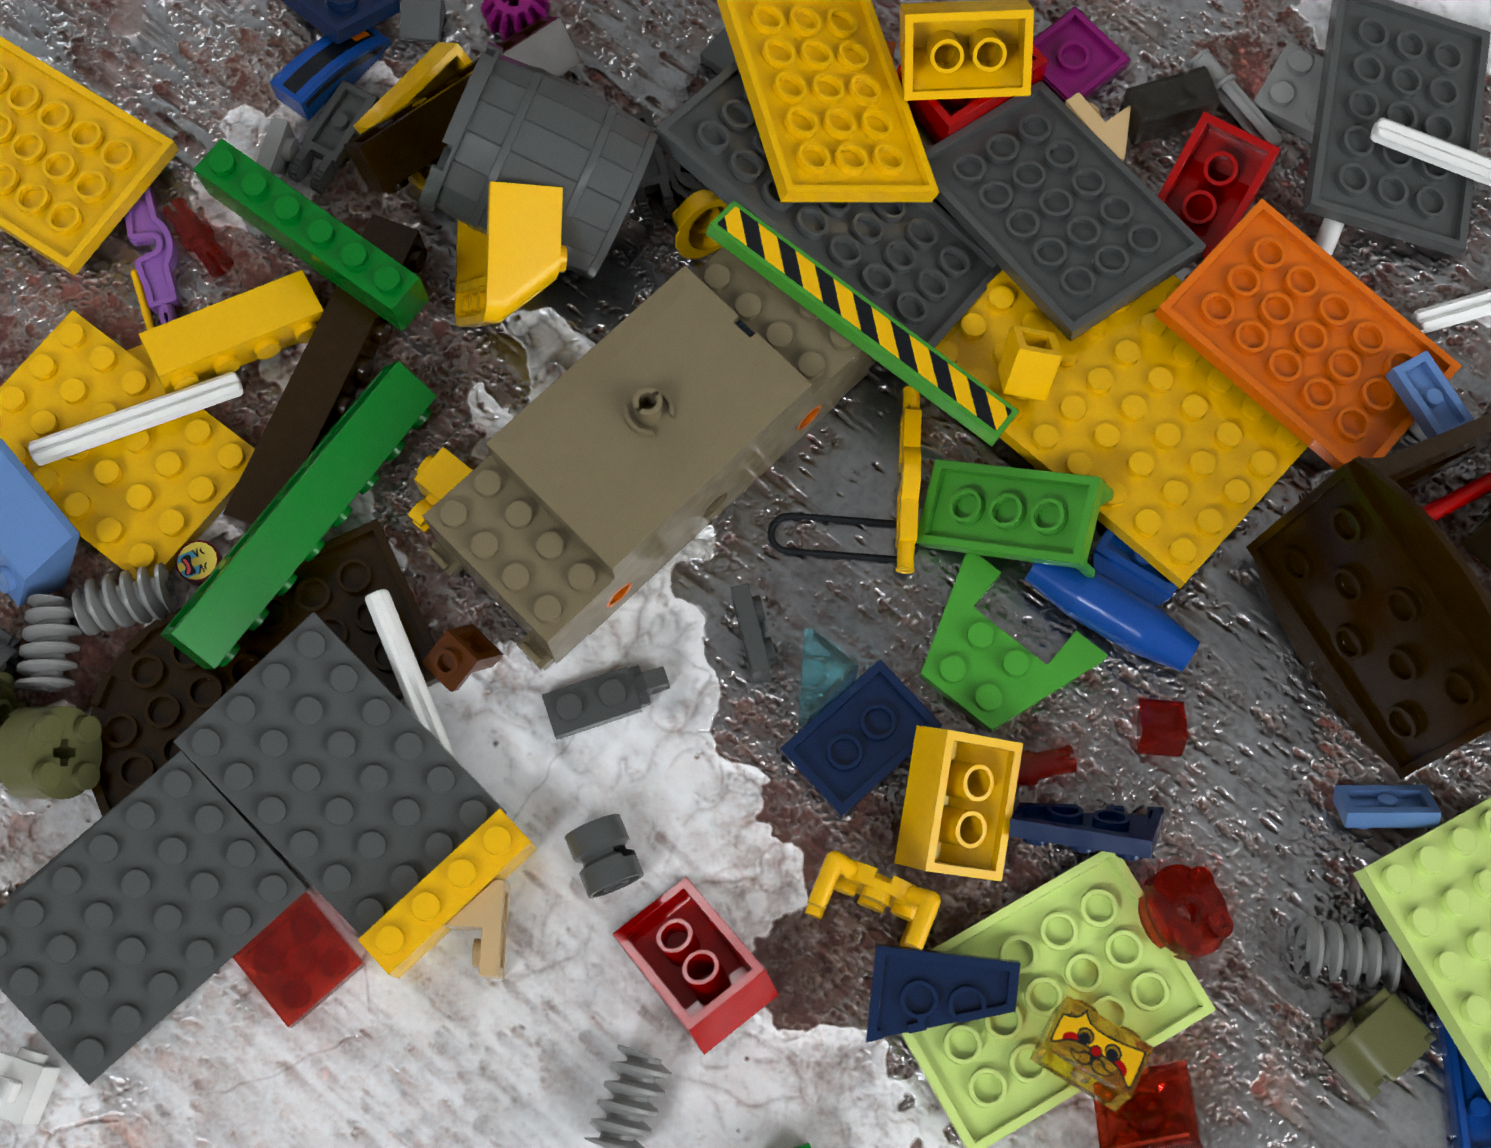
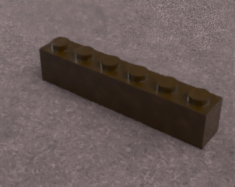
M540 17L498 45L503 47L502 55L536 68L545 69L547 72L565 80L572 75L570 70L582 62L560 17ZM479 58L343 145L369 190L387 192V194L395 193L409 184V176L418 170L421 172L428 171L433 164L437 165L445 146L447 147L448 145L442 142Z

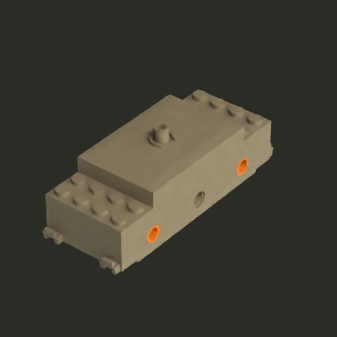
M722 247L694 273L684 265L486 442L490 456L423 515L437 540L425 552L448 576L452 575L454 578L464 569L527 633L516 645L540 670L543 669L545 671L554 662L556 664L560 662L588 634L591 635L839 403V400L869 373L870 367L876 360Z

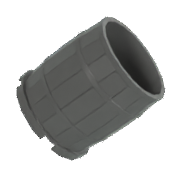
M489 41L485 47L486 52L481 53L442 140V142L448 145L447 147L445 146L437 165L433 164L430 169L418 206L431 212L437 207L467 224L471 229L487 235L488 186L490 181L563 187L561 245H566L567 248L566 269L592 280L601 267L628 212L652 155L658 134L654 132V127L646 125L618 108L614 103L608 102L574 83L551 74L545 69L536 68L502 55L503 47Z

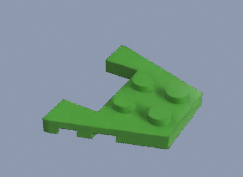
M966 553L919 678L987 732L991 733L1035 706L1039 701L1055 691L1064 688L1076 678L1102 664L1108 654L1076 630L1050 663L1045 664L974 608L1000 577L1001 571L980 555Z

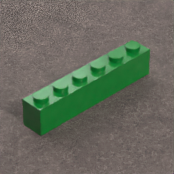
M221 138L194 167V172L209 195L403 332L430 300L419 276Z

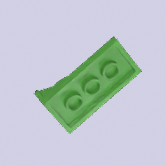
M935 459L918 525L916 543L925 548L1077 568L1086 577L1094 578L1095 569L1087 560L1100 507L1113 499L1114 491L1101 477Z

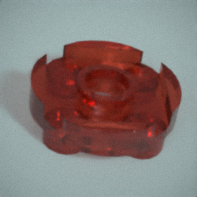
M1182 864L1169 865L1152 874L1145 881L1144 896L1140 897L1138 901V914L1145 933L1159 949L1167 947L1171 952L1178 954L1174 958L1182 961H1194L1216 951L1224 939L1232 934L1233 921L1229 916L1225 899L1215 885L1213 875L1202 866L1192 868ZM1182 904L1186 906L1190 913V921L1187 916L1180 917L1177 908L1182 906Z

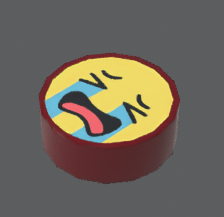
M203 540L190 541L182 546L177 553L175 560L176 570L185 581L192 585L201 586L223 558L218 549L211 543Z

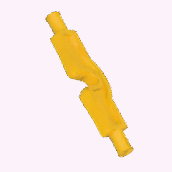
M911 386L903 388V413L900 420L898 473H901V482L897 494L895 548H897L896 572L901 574H911L915 571L914 555L918 534V507L921 483L922 410L920 409V393Z

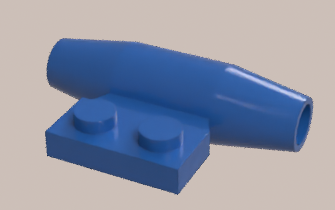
M1106 528L1090 555L1091 566L1095 569L1094 578L1086 577L1077 568L1041 563L1033 564L1024 579L1027 583L1067 616L1128 652L1179 672L1185 669L1196 652L1200 641L1158 607L1169 601L1175 593L1177 586L1108 528Z

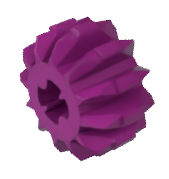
M484 0L481 3L482 17L487 23L488 30L492 35L500 33L503 41L540 17H548L550 9L549 0Z

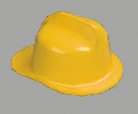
M700 190L692 193L682 202L679 208L672 212L673 221L678 229L675 236V247L679 254L687 259H699L722 248L720 244L705 234L709 224L728 206L711 190Z

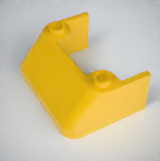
M490 181L488 186L487 235L471 229L467 224L457 219L456 326L480 327L501 323L557 279L559 272H565L567 248L566 245H561L563 187Z

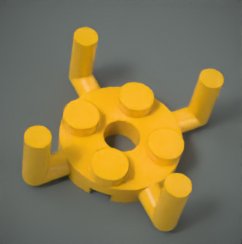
M830 851L824 859L804 913L822 920L833 890L854 897L855 893L860 895L857 903L878 913H883L885 907L888 906L891 907L890 912L893 915L908 921L898 946L923 950L941 903L939 894L935 891L916 887L895 875L891 879L877 873L878 868L854 861L839 851Z

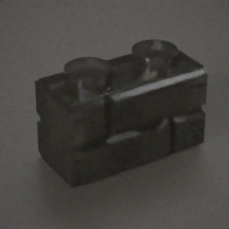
M1202 66L1189 70L1187 74L1182 72L1127 88L1119 112L1131 106L1128 138L1131 144L1135 146L1195 128L1203 111L1214 116V111H1216L1220 103V98L1208 69Z

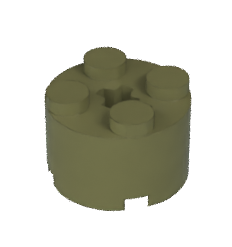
M72 706L23 707L7 715L10 717L0 726V780L8 789L4 790L6 793L18 799L63 800L76 797L85 790L93 789L100 780L99 768L102 760V742L100 737L102 726L96 717L88 716L82 710Z
M1384 987L1373 997L1368 998L1351 1014L1357 1021L1356 1024L1349 1019L1340 1028L1337 1027L1318 1047L1324 1052L1322 1057L1364 1102H1368L1381 1092L1378 1087L1384 1081H1395L1430 1048V1043L1435 1041L1437 1036L1394 992L1390 994Z

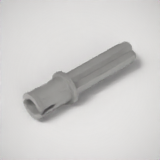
M1208 48L1200 51L1190 60L1187 67L1189 70H1192L1210 91L1208 97L1211 100L1216 98L1242 130L1277 147L1282 144L1283 137L1237 85L1235 74H1228L1213 57Z

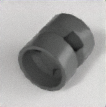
M612 814L595 819L572 830L565 836L574 862L582 863L584 866L579 875L589 899L617 891L644 876L635 851L625 847L629 836L620 814Z

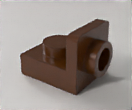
M470 624L446 630L424 658L423 665L450 692L459 690L471 673L493 667L503 653L476 626Z

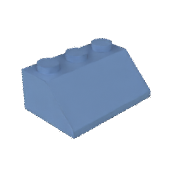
M0 439V591L4 594L8 593L17 606L20 607L27 604V598L30 595L50 594L66 587L80 533L7 444Z

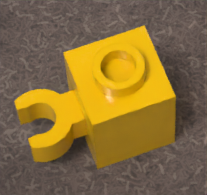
M1013 325L1010 327L1007 335L1006 347L998 367L1003 394H1008L1018 400L1036 399L1046 401L1063 357L1057 335L1054 332Z
M444 447L436 455L431 454L421 462L417 469V476L414 478L419 490L426 497L410 510L408 516L413 520L412 523L425 534L430 531V528L423 515L473 471Z

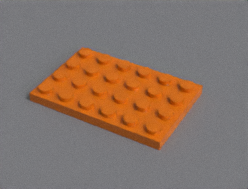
M1261 199L1154 313L1159 320L1336 471L1342 465L1358 456L1362 458L1385 457L1414 423L1415 419L1385 376L1391 369L1425 351L1429 352L1448 381L1462 366L1264 199Z

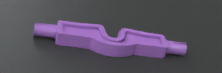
M149 186L125 215L127 236L134 246L156 244L153 251L137 258L134 265L144 287L147 304L155 314H159L162 325L177 319L175 309L182 306L174 273L178 261V247L173 234L161 221L155 194Z

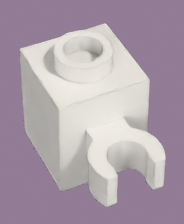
M20 1046L18 1053L0 1052L1 1119L19 1125L39 1124L61 1070L60 1067L46 1063L48 1054Z

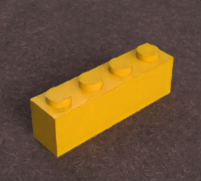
M300 270L141 332L138 335L165 394L215 376L231 371L235 372L240 366L255 360L272 358L280 350L297 343H308L324 310L303 270Z
M499 808L367 930L358 941L388 975L401 978L451 931L445 925L494 880H505L537 848Z

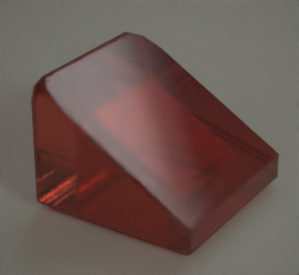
M1139 698L1137 704L1138 753L1173 757L1181 756L1188 738L1184 702Z

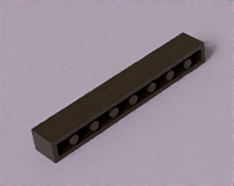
M372 214L362 237L414 274L415 272L419 273L427 259V250L420 232ZM336 286L223 512V515L236 528L247 531L356 400L355 394L361 382H366L371 376L374 367L373 358L379 345L383 346L389 339L392 324L338 286Z

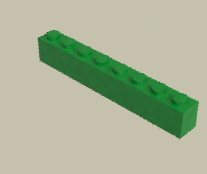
M399 360L383 366L160 635L203 669H215L218 665L221 667L226 666L238 653L240 646L237 644V641L246 630L254 631L265 620L269 613V610L265 607L276 594L279 597L282 596L295 583L297 575L294 574V571L303 560L309 562L321 551L325 545V541L321 538L331 526L337 528L347 519L352 512V508L349 506L351 501L358 493L361 495L365 494L377 482L379 475L376 471L385 460L387 462L392 461L403 450L406 443L402 439L411 428L414 430L418 429L429 418L432 411L428 407L437 395Z

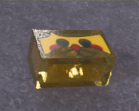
M1067 995L1052 1012L1029 1059L1115 1112L1132 1097L1154 1047L1142 1041L1134 1030L1116 1025L1099 1015L1098 1011L1091 1004L1082 1000H1075Z

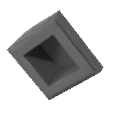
M401 0L400 40L434 44L441 42L446 13L444 0Z

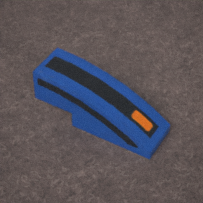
M373 27L338 45L325 35L289 62L270 81V84L279 101L307 121H310L331 98L342 80L355 84L390 47L391 41Z

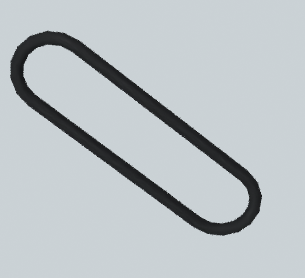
M790 512L782 513L775 517L769 524L767 531L768 540L772 547L785 554L897 563V556L787 548L777 543L774 537L776 525L785 519L896 527V520ZM917 543L915 544V554L918 552L919 545Z

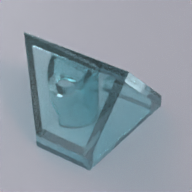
M804 629L798 727L806 726L856 681L859 668L858 664L814 629Z

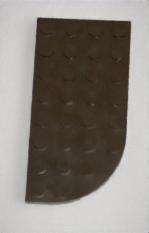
M378 519L325 542L321 551L311 561L306 562L303 560L294 571V574L297 575L295 583L282 596L279 597L276 594L265 607L269 610L265 620L254 631L246 630L237 641V644L240 646L238 653L224 667L218 665L215 669H203L160 635L181 608L177 609L175 614H167L164 620H155L124 645L127 649L116 660L108 673L104 671L90 702V705L93 706L90 716L96 717L102 726L100 736L102 742V760L99 768L100 780L92 789L102 817L180 752L181 749L173 741L313 612H316L399 700L404 699L365 602V597L368 594L380 589L388 590L427 687L440 682L423 665L424 658L435 646V642Z

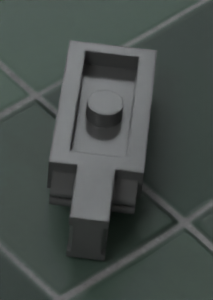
M637 665L630 668L624 667L542 694V698L557 740L642 712L641 708L651 705L650 695L670 689V684L663 666L641 673L640 667Z

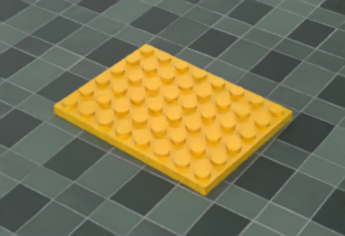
M1001 270L986 285L987 289L940 341L935 349L1019 410L1016 417L999 438L1037 470L1101 477L1114 491V495L1111 501L1100 507L1097 520L1181 589L1308 446L1154 315L1163 302L1183 282L1174 274L1077 338L1069 341L1017 284ZM1013 325L1054 332L1057 335L1063 357L1046 401L1036 399L1018 400L1008 394H1003L998 367L1006 347L1007 335L1010 327Z

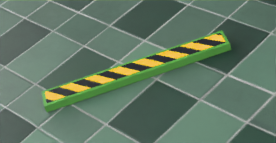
M735 200L709 224L706 235L989 445L993 446L1018 414L1019 410Z

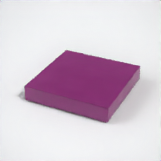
M1076 6L1033 39V44L1048 59L1042 82L1064 104L1066 100L1078 92L1086 100H1089L1126 70L1131 62V59Z

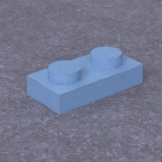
M1428 351L1394 367L1385 375L1427 439L1475 420Z
M1335 785L1332 799L1345 828H1436L1439 826L1442 813L1427 785Z

